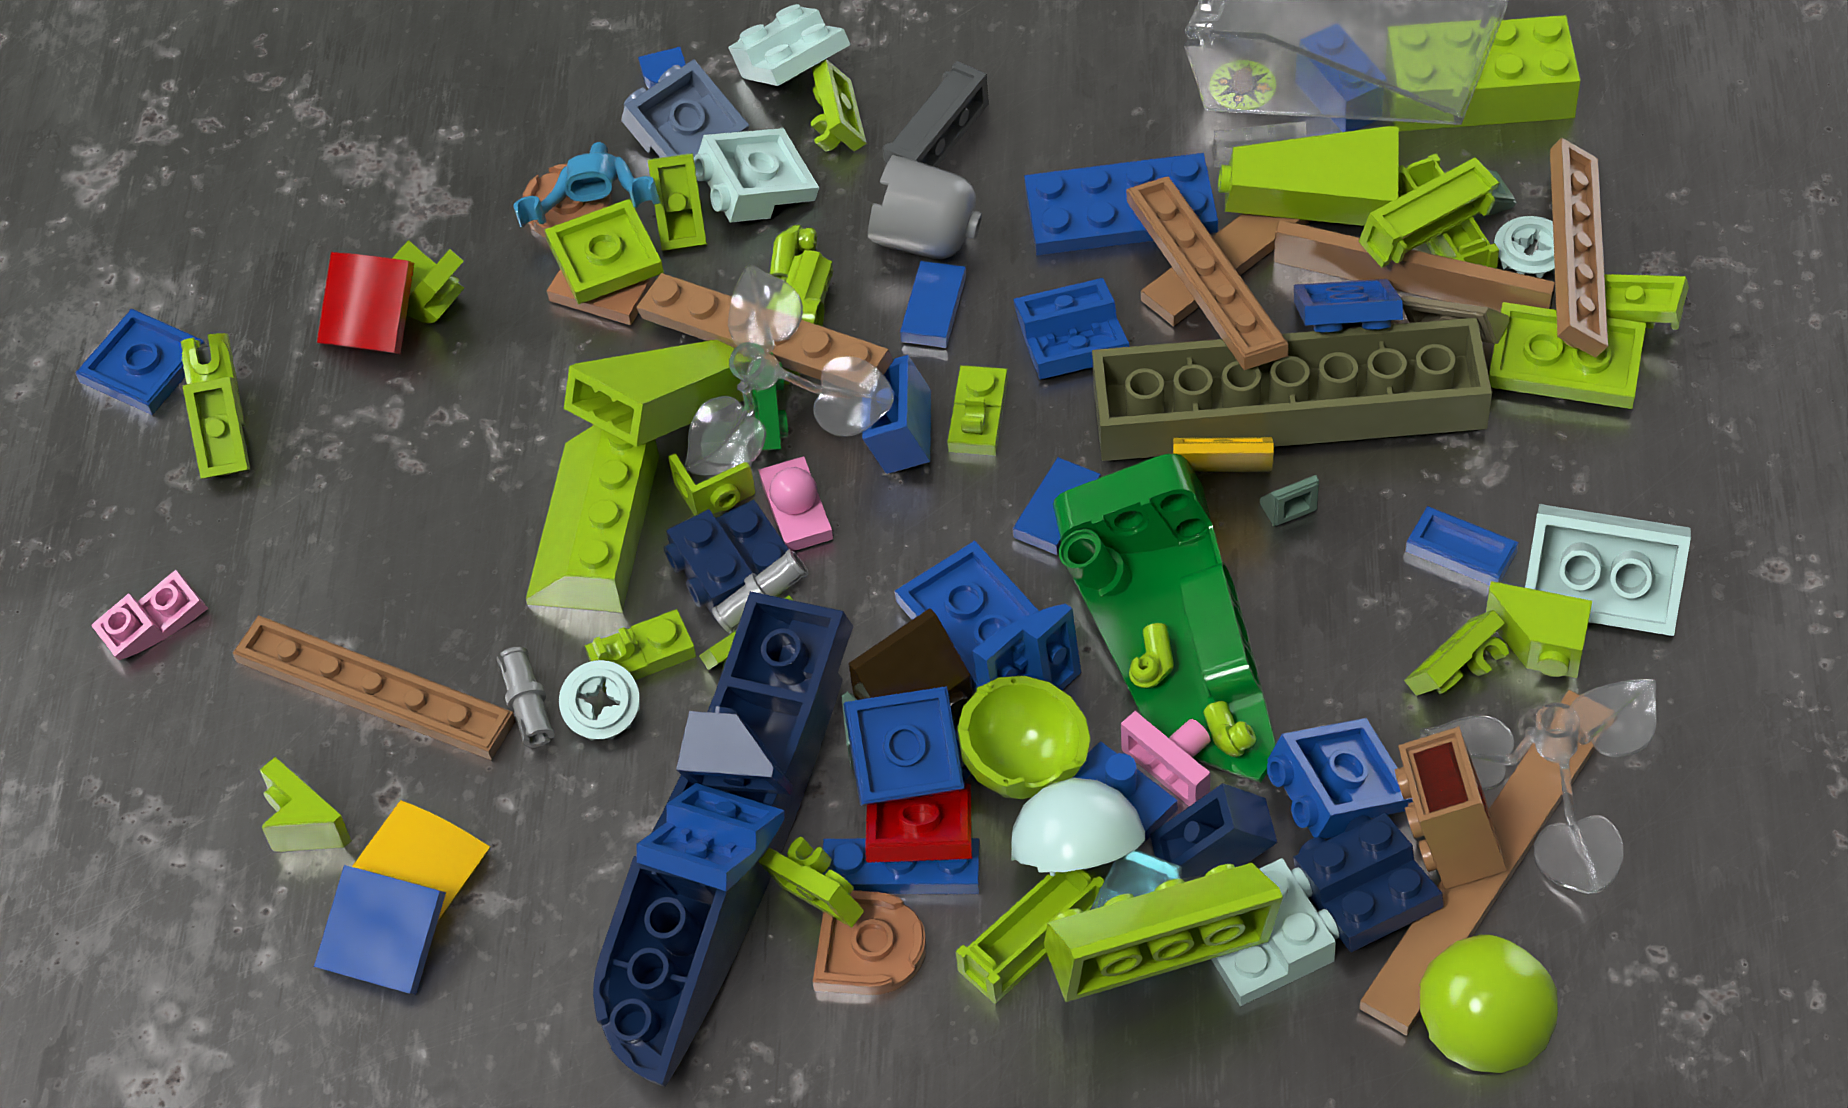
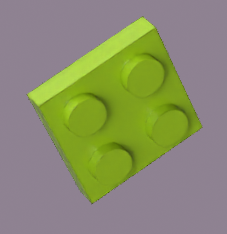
M630 199L544 229L550 249L578 305L664 273L662 261Z

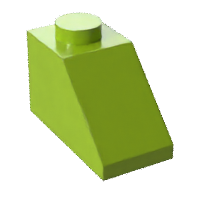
M1491 581L1486 612L1494 609L1505 624L1496 632L1527 669L1537 670L1548 676L1578 677L1592 600Z

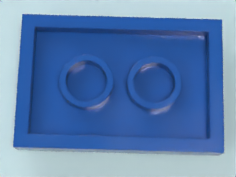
M1388 279L1294 285V303L1305 326L1313 325L1315 332L1340 331L1343 329L1342 323L1362 322V328L1384 329L1391 327V320H1403L1402 299Z
M976 541L968 544L895 590L897 604L912 620L929 608L936 613L971 675L972 689L975 692L978 688V681L972 650L1002 628L1039 611Z

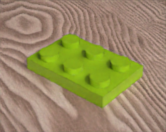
M1507 302L1502 303L1501 313L1509 316V323L1498 344L1494 345L1489 371L1491 388L1633 409L1646 323L1607 317L1608 347L1595 358L1579 348L1570 347L1561 338L1557 337L1556 310Z

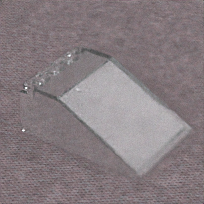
M1198 0V5L1195 7L1185 29V34L1191 39H1187L1184 46L1203 106L1208 111L1461 125L1510 0Z

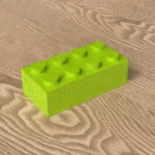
M1566 15L1386 29L1384 71L1393 124L1399 127V132L1575 118L1580 77Z

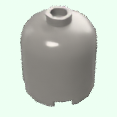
M891 156L880 179V183L888 185L883 204L873 203L868 225V239H871L872 242L880 246L933 259L952 257L962 249L967 238L975 240L981 225L982 213L975 211L976 195L969 181L957 174L906 157Z

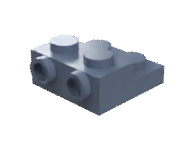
M694 59L683 67L674 65L659 78V83L647 91L645 88H640L633 92L624 102L621 119L648 153L655 151L659 157L693 153L695 157L699 152L703 135L748 131L749 128L747 121Z

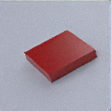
M963 783L964 789L961 791L867 805L866 863L972 859L971 784Z

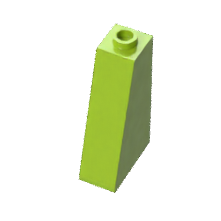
M1385 126L1233 147L1229 165L1220 166L1218 177V192L1225 193V212L1365 226L1369 213L1398 198L1399 127Z
M716 339L575 363L569 366L564 409L638 447L746 400L750 380L749 355Z

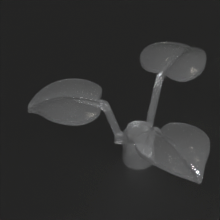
M748 264L735 287L728 319L731 338L737 345L731 353L729 366L733 375L741 380L737 389L742 392L745 405L743 408L738 400L728 396H721L710 399L698 409L688 433V453L684 468L693 474L716 476L743 462H748L750 465L761 453L766 439L765 426L758 419L750 416L755 408L751 390L768 389L775 384L778 378L784 379L812 393L819 394L813 408L817 422L825 431L841 437L857 435L867 430L892 407L894 401L892 388L886 377L877 368L857 357L846 356L829 361L822 371V385L814 384L780 367L778 360L769 352L775 349L774 341L787 340L797 331L803 314L802 301L795 289L788 283L762 271L754 265Z
M1654 679L1616 682L1581 694L1570 706L1557 702L1547 704L1537 712L1535 728L1528 727L1526 729L1525 738L1514 752V738L1511 731L1503 722L1488 716H1467L1439 726L1422 728L1420 738L1460 726L1483 791L1500 786L1505 778V765H1516L1530 746L1535 743L1537 752L1549 762L1559 764L1564 813L1567 822L1548 825L1538 834L1534 843L1535 862L1545 877L1560 886L1585 894L1600 893L1608 888L1618 876L1623 860L1622 839L1616 827L1605 817L1593 815L1576 821L1569 761L1578 749V742L1581 745H1586L1592 741L1593 746L1598 752L1610 757L1631 756L1645 749L1651 743L1657 725L1656 682Z

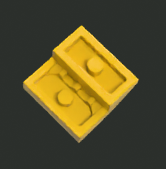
M1272 437L1173 438V454L1182 455L1186 458L1194 472H1271L1274 443Z
M400 800L352 867L446 892L437 921L438 924L487 855L490 846L445 819Z

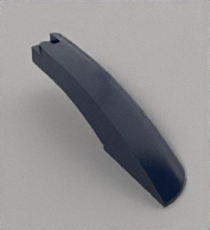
M750 591L718 686L707 712H709L711 707L715 706L726 707L739 712L740 718L758 734L793 784L791 795L720 790L784 810V821L767 849L761 855L762 857L768 848L781 854L792 828L843 682L838 671L853 625L844 611ZM680 775L668 802L693 784ZM667 804L652 832L666 823ZM636 856L632 859L595 969L593 999L597 1022L602 1026L611 1050L628 1068L652 1083L664 1087L668 1084L707 1015L741 947L772 877L758 862L761 857L727 891L637 863Z

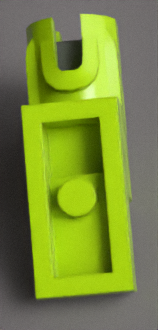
M227 333L208 334L209 343L201 344L194 337L180 342L187 385L182 386L200 479L250 471L242 429L245 426L229 335Z

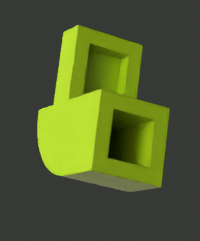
M408 240L393 257V259L408 260L415 263L407 315L420 322H436L465 289L458 283L459 279L453 275L464 261L451 249L436 264Z

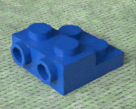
M1367 718L1283 733L1267 759V773L1271 783L1276 787H1284L1292 800L1291 812L1295 823L1300 828L1308 827L1314 838L1321 837L1327 839L1342 834L1353 819L1362 815L1375 818L1383 813L1389 815L1404 812L1405 807H1408V803L1413 802L1412 798L1404 800L1394 769H1397V766Z

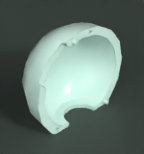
M1070 778L1043 788L1023 805L1013 826L1011 861L1017 860L1021 864L1038 867V872H1050V876H1055V872L1088 869L1115 861L1135 851L1145 841V830L1137 810L1120 791L1098 780Z

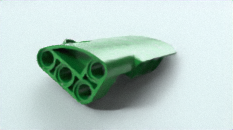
M1178 454L1160 455L1059 494L1053 502L1061 539L1059 558L1073 577L1142 717L1168 738L1189 719L1196 720L1206 729L1211 741L1193 759L1261 783L1268 774L1267 759L1276 745V739L1237 591L1230 572L1221 559L1203 486L1187 459ZM1155 623L1165 624L1168 627L1174 668L1157 686L1153 688L1138 687L1131 681L1129 669L1133 659L1136 657L1139 659L1146 653L1143 629ZM1218 701L1227 702L1235 724L1239 721L1246 722L1254 731L1256 742L1253 747L1245 749L1243 755L1237 758L1231 757L1215 745L1203 713L1204 709L1211 703Z

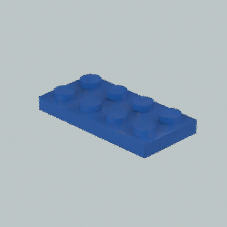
M1204 153L1024 175L1036 256L1154 241L1127 203L1126 189L1167 176L1172 180L1209 234L1217 233L1218 217Z

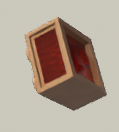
M1460 726L1398 745L1404 767L1394 769L1404 800L1413 799V802L1408 803V807H1405V812L1414 838L1425 837L1424 840L1418 841L1427 871L1438 870L1445 890L1507 871L1486 797Z

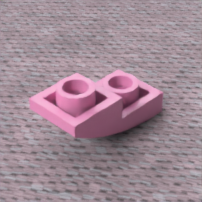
M175 570L139 601L128 593L91 626L118 660H122L165 640L195 620L208 607L186 579Z

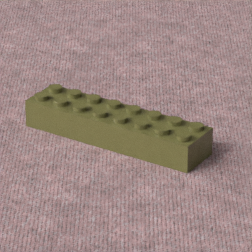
M1477 317L1393 324L1391 327L1384 329L1357 327L1335 332L1310 331L1282 334V336L1288 343L1287 357L1247 370H1243L1222 339L1092 350L1093 387L1102 461L1173 454V438L1272 437L1274 447L1488 428L1492 391Z

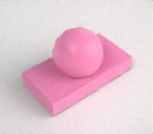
M804 456L758 470L760 481L781 539L788 549L796 551L833 540L832 529L817 492V484L811 476Z

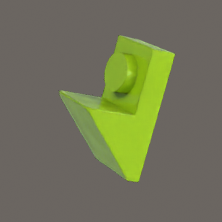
M693 153L648 159L649 174L654 179L660 203L655 204L661 250L707 244Z
M276 757L260 769L268 788L263 794L269 804L277 811L262 825V830L273 851L286 852L344 848L352 841L341 814Z

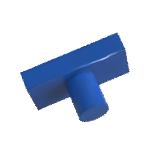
M1101 741L1087 753L1085 763L1078 773L1072 777L1098 780L1120 791L1137 810L1145 830V841L1142 844L1150 838L1152 832L1161 827L1178 811V800L1137 769L1135 760L1130 755L1124 753L1117 754Z

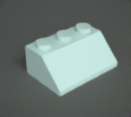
M1539 504L1525 588L1592 600L1589 622L1674 636L1691 541V530L1689 527Z

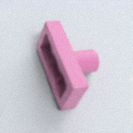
M1136 711L1121 723V750L1125 754L1130 755L1137 764L1185 804L1191 806L1210 792V772L1193 759L1211 741L1208 732L1199 722L1189 719L1169 738Z

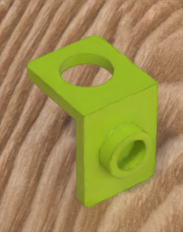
M672 454L668 456L673 481L695 516L710 509L712 514L729 510L738 502L755 494L752 469L748 462H743L695 485L677 455Z

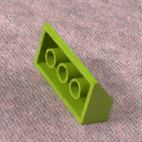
M593 425L565 443L526 596L527 605L623 613L659 459L656 439L635 447Z
M1253 863L1235 867L1233 864H1224L1211 869L1204 877L1187 882L1183 879L1166 881L1153 892L1136 897L1129 893L1115 896L1108 900L1104 906L1085 912L1082 909L1064 911L1047 923L1044 947L1065 1002H1069L1269 942L1283 896L1279 887Z

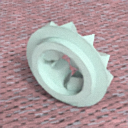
M1523 216L1506 222L1498 230L1494 243L1499 249L1498 258L1501 260L1503 270L1514 269L1518 274H1534L1537 278H1541L1545 272L1555 273L1553 221L1538 216ZM1534 239L1537 240L1538 250H1535L1533 255H1526L1524 253L1525 249L1530 244H1533Z
M605 660L587 662L574 669L565 679L559 695L560 712L564 721L573 732L591 741L596 739H614L617 734L631 728L632 721L640 710L639 688L632 675L622 666ZM605 681L608 698L614 700L619 706L603 707L601 714H598V718L595 720L594 707L584 699H580V697L597 696L599 690L603 688Z

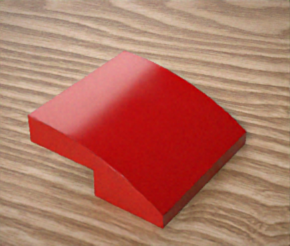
M331 252L317 343L401 354L415 263L393 258Z

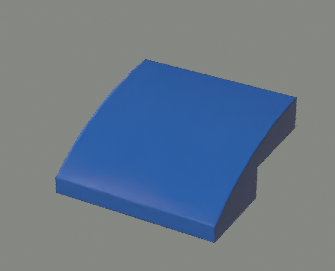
M1103 278L1013 299L1020 327L1040 380L1093 367L1092 350L1129 347V342L1117 319L1115 301Z
M1065 603L1040 610L1009 624L972 650L978 687L999 677L1028 676L1050 682L1060 690H1063L1082 673L1073 609Z
M695 783L667 803L666 823L636 844L637 863L727 891L751 869L767 849L784 821V810Z

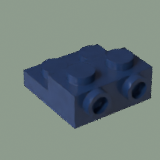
M754 499L717 518L708 509L666 530L669 544L664 546L665 555L676 573L683 570L689 579L686 581L687 588L698 607L706 605L712 615L711 609L716 605L718 606L744 586V579L751 573L758 575L789 550Z
M1386 813L1373 819L1366 815L1356 817L1347 825L1344 833L1327 841L1321 837L1312 838L1301 847L1298 855L1293 856L1295 868L1299 867L1310 883L1312 896L1308 899L1318 911L1322 909L1328 910L1337 925L1339 938L1350 952L1444 907L1442 892L1414 860L1413 845Z

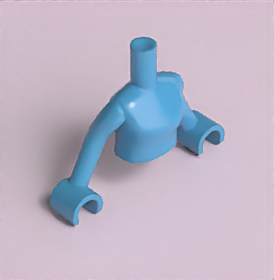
M596 142L591 146L589 153L577 155L568 160L567 166L560 172L553 190L545 199L540 202L537 196H527L516 201L513 207L520 228L525 227L532 220H538L539 224L546 223L545 214L567 196L574 201L580 202L602 199L610 194L612 183L617 178L622 187L629 192L634 208H638L639 204L648 200H652L653 205L659 204L660 199L652 177L642 176L635 179L627 163L621 157L608 154L607 146L604 143Z

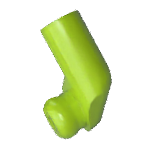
M793 225L776 237L773 245L770 278L786 281L794 256L799 255L804 250L814 251L816 249L817 232L813 228H802V225Z
M1162 623L1151 624L1143 629L1146 653L1139 659L1138 657L1133 659L1129 669L1130 679L1138 687L1153 688L1157 686L1174 668L1168 627Z
M1214 702L1204 709L1203 713L1212 739L1221 751L1237 758L1244 754L1245 749L1254 746L1256 742L1254 731L1246 722L1239 721L1235 724L1227 702Z

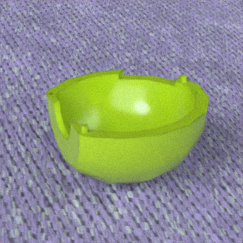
M1028 676L999 677L978 687L975 694L964 705L959 725L957 726L962 760L976 780L999 795L1012 799L1032 798L1050 784L1074 777L1086 761L1090 744L1086 717L1071 696L1050 682Z
M1481 934L1456 941L1428 964L1419 984L1420 1013L1429 1033L1428 1038L1448 1059L1473 1071L1504 1073L1527 1066L1547 1048L1557 1025L1558 995L1557 988L1550 974L1525 949L1498 936Z

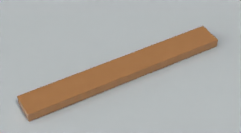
M1568 690L1489 808L1507 871L1446 890L1441 880L1437 887L1443 894L1444 907L1411 924L1360 1000V1010L1404 1035H1408L1421 1015L1419 984L1428 964L1456 941L1474 935L1614 721V712Z

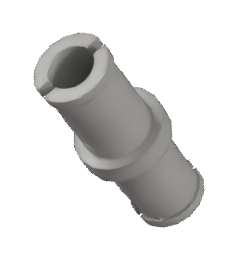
M789 549L782 557L758 575L751 573L744 579L745 585L718 606H714L711 609L712 613L724 630L731 634L739 625L750 591L778 597L800 579L808 576L809 571L799 556Z
M523 647L508 648L500 653L501 656L497 657V663L501 668L508 690L505 695L507 707L515 712L523 744L530 748L543 746L551 741L550 738L555 736L543 703L546 699L544 687L541 683L536 682L528 650Z

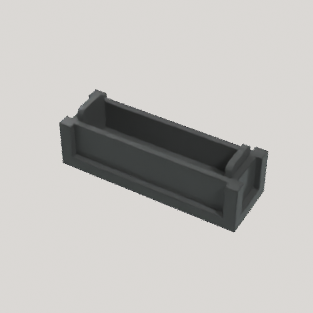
M956 61L952 66L951 72H944L941 84L893 142L886 143L883 146L884 162L887 164L891 156L895 155L937 168L989 105L987 74Z

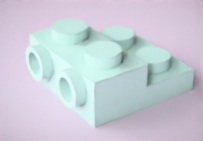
M795 4L780 10L776 14L777 18L765 27L760 24L746 29L739 35L740 39L738 42L728 48L742 78L779 86L851 44L844 29L825 25L819 10L800 7L799 4Z
M784 128L703 135L699 152L694 157L697 180L708 183L711 188L710 199L713 209L717 212L724 211L730 223L770 219L775 205L815 201L819 190L818 184Z
M1283 858L1259 868L1279 887L1283 896L1269 942L1211 959L1239 1006H1243L1334 962L1335 939L1339 938L1337 925L1328 910L1322 909L1318 912L1315 910L1308 899L1312 896V889L1306 875L1299 867L1290 871Z

